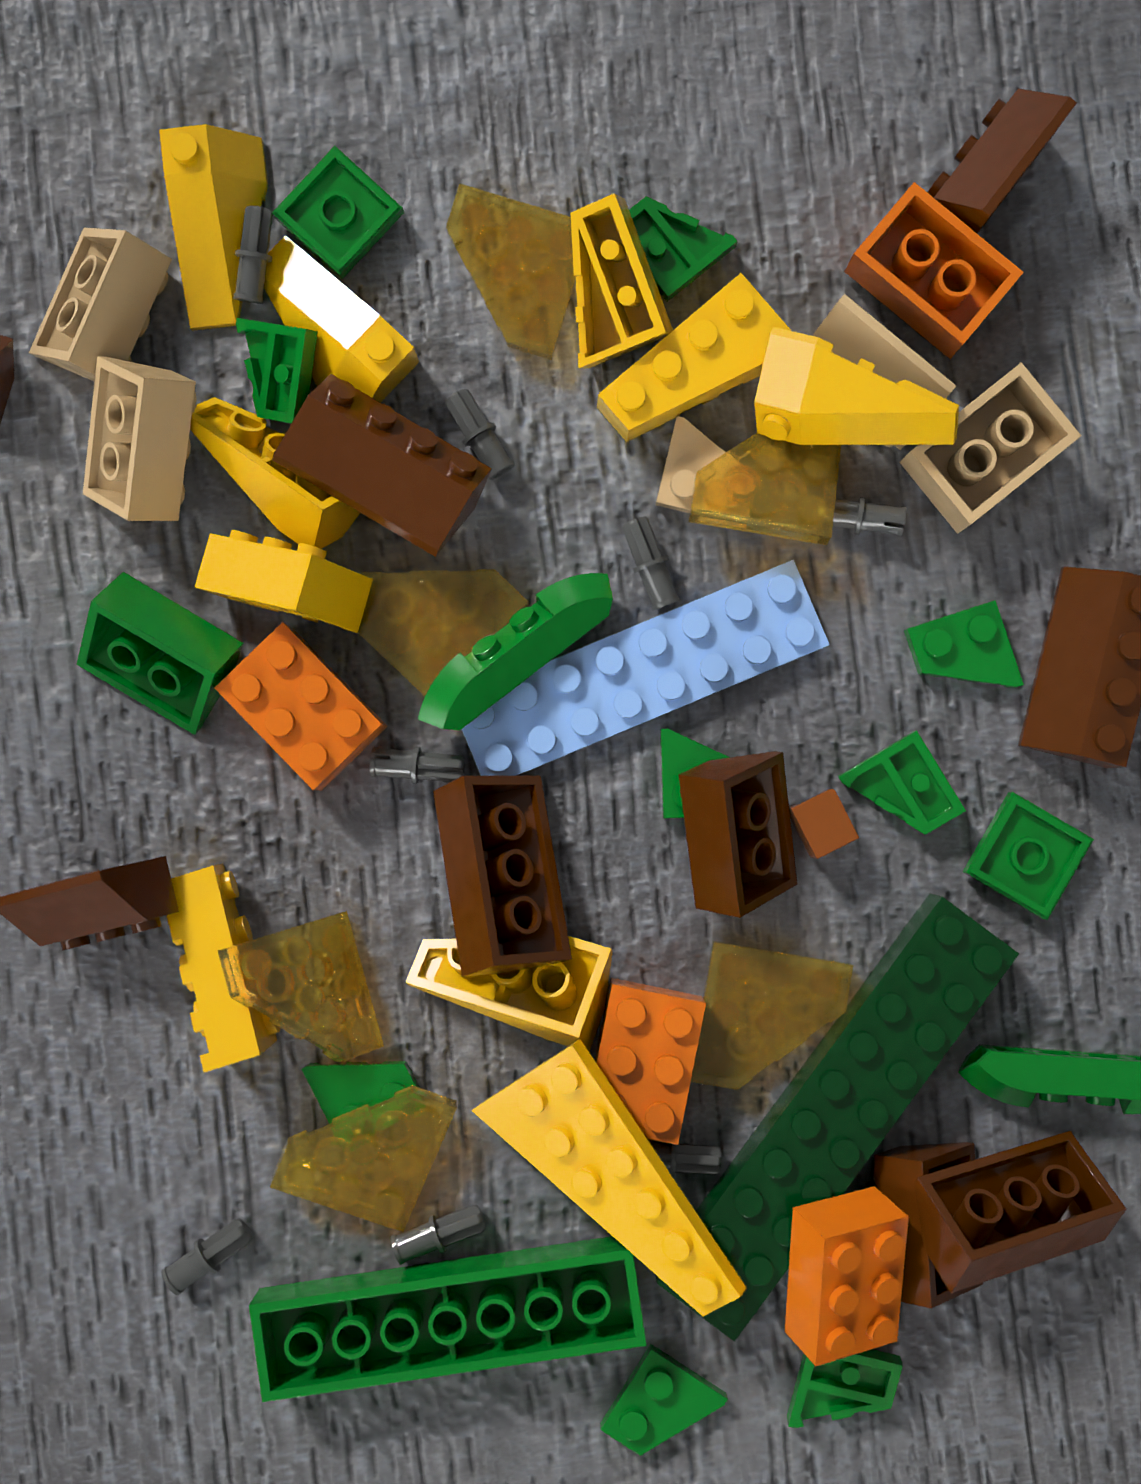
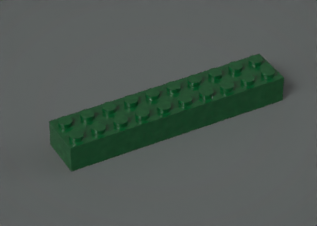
M929 893L696 1210V1213L747 1287L740 1298L702 1316L656 1275L657 1284L735 1342L789 1268L793 1207L843 1195L1018 957L1019 953L947 899Z

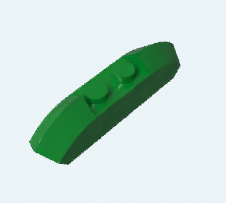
M589 573L576 575L546 587L536 594V603L530 607L522 608L513 614L509 623L494 635L480 639L473 646L472 652L465 657L461 652L457 654L440 671L431 684L422 702L418 720L442 729H463L609 616L613 596L608 574Z
M979 1044L966 1056L958 1071L977 1090L993 1099L1010 1105L1029 1108L1037 1093H1039L1040 1100L1058 1103L1068 1102V1095L1086 1096L1085 1102L1101 1106H1114L1115 1099H1119L1123 1114H1141V1055Z

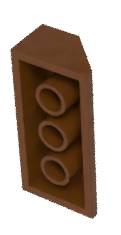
M332 374L307 396L272 458V461L435 557L475 509L492 470L489 466L478 461L473 455L461 451L436 436L431 430L422 428L395 412L390 406L376 401L356 389L349 382L341 380Z
M1062 567L1018 746L1104 768H1124L1127 766L1141 708V575L1125 571Z
M461 776L434 790L433 794L462 977L501 974L572 960L541 776Z
M1071 1131L917 1177L914 1183L925 1252L951 1293L1105 1241L1127 1210Z

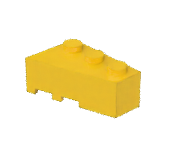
M614 193L571 212L574 276H576L577 307H575L580 351L578 353V368H592L662 339L671 333L673 328L625 198Z
M231 530L229 537L210 533L195 588L259 608L299 615L305 620L317 623L321 620L344 630L358 633L373 579L325 560L327 551L311 545L299 543L297 551L291 550L292 544L265 536L263 543L260 544L258 543V537L237 530Z

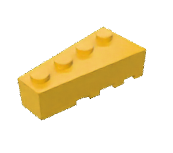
M740 273L598 394L597 409L622 438L628 442L675 419L681 413L701 403L703 405L717 398L719 394L741 383L745 384L759 377L773 327L792 330L746 277Z
M222 863L171 878L179 912L166 916L172 941L176 946L183 945L185 954L180 955V966H178L182 983L190 992L194 991L196 1001L193 1004L194 1012L190 1013L193 1030L195 1033L200 1032L206 1038L209 1053L200 1055L203 1072L205 1073L261 1055L278 1041L275 1033L280 1032V1023L273 1005L267 1006L262 988H265L267 985L266 977L260 961H253L248 943L253 941L252 931L246 916L239 917L234 898L239 897V890L232 871H225Z

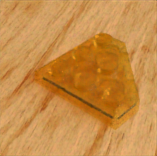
M459 183L446 225L450 240L507 346L552 360L576 284V276H574L571 217Z
M755 433L697 471L694 479L688 522L828 545L832 536L841 445H799L784 440H773L767 436Z
M477 569L476 571H410L406 573L362 572V575L373 579L358 633L425 696L440 671L457 654L461 652L464 657L468 655L480 639L494 635L506 626L513 614L525 608L529 602L495 569Z
M347 911L217 950L230 998L245 1007L251 1006L268 1016L271 1023L299 1040L305 1039L323 1050L322 1054L336 1062L347 1061L384 1047Z
M712 940L703 995L706 1007L691 1082L735 1090L750 1082L753 1076L774 1061H779L804 1043L811 1034L828 1022H833L846 1012L853 965L845 962Z
M411 1085L395 1092V1097L371 1107L366 1104L333 1118L331 1124L307 1133L305 1130L288 1137L272 1175L270 1188L404 1232L456 1112V1100Z

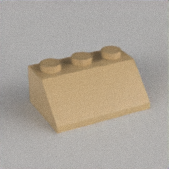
M83 228L29 353L92 381H95L97 356L131 362L130 355L136 341L148 328L150 322L149 312L154 300L164 290L168 282L167 271L172 259L126 230Z
M845 294L812 335L834 344L831 352L844 359L858 364L860 359L863 358L875 364L872 372L894 383L908 380L945 399L956 387L954 383ZM905 445L894 446L901 450Z
M97 356L83 495L127 521L179 520L180 505L185 497L183 480L186 459L189 457L191 450L189 439L191 417L197 402L195 393L196 381L172 370Z

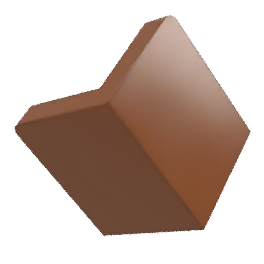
M827 789L800 804L789 806L790 819L810 858L819 859L859 839L834 789Z

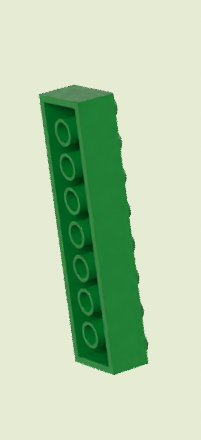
M613 1236L259 1288L249 1304L262 1402L647 1346L634 1255Z

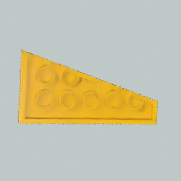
M581 1039L471 1110L702 1316L740 1298L747 1287Z

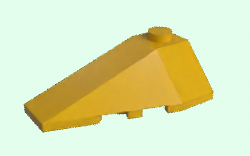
M207 124L159 129L164 178L190 329L196 331L236 326V319L240 317L243 301L233 298L236 290L239 257L235 256V251L241 248L246 207L261 206L262 201H265L268 189L263 140L261 137Z
M284 236L268 253V255L272 256V262H267L264 289L284 326L318 331L312 378L318 386L332 374L341 380L349 382L359 391L381 403L419 363L414 346L376 311L287 236Z
M773 327L769 336L754 401L757 434L767 436L773 440H784L799 445H954L958 430V404L908 380L894 383L872 372L875 364L863 358L860 359L858 364L844 359L831 352L834 344L819 337Z
M216 397L197 404L192 413L190 430L280 532L297 544H307L320 549L345 535L360 512L272 461L273 454L285 434L266 427L267 422L265 418L257 417L252 412Z
M568 936L572 960L501 974L462 977L456 939H423L406 979V984L565 1046H570L581 1039L587 1050L590 1051L605 1010L613 951L611 948Z

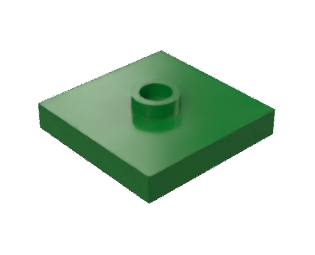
M334 146L272 213L282 226L342 280L404 214L401 205Z
M1008 792L962 872L1036 916L1048 920L1094 839L1016 793Z

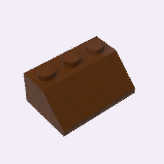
M1019 88L1007 104L999 99L982 121V124L988 127L979 140L973 135L968 138L954 157L960 163L951 176L943 171L927 193L978 234L1044 149L1077 102L1068 96Z
M773 751L709 760L679 774L680 794L696 909L741 918L798 885L783 752Z
M166 856L98 870L0 897V914L39 946L60 942L62 951L91 944L89 934L95 933L97 942L126 935L124 926L130 924L133 934L162 926L160 917L179 912Z
M974 1143L907 1145L874 1155L873 1180L876 1188L909 1216L901 1302L932 1309L983 1285V1283L954 1293L949 1291L924 1249L914 1184L917 1177L975 1160Z

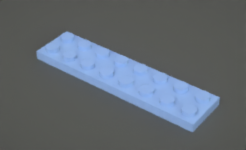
M793 559L549 661L466 725L462 732L481 776H518L825 648L830 644Z

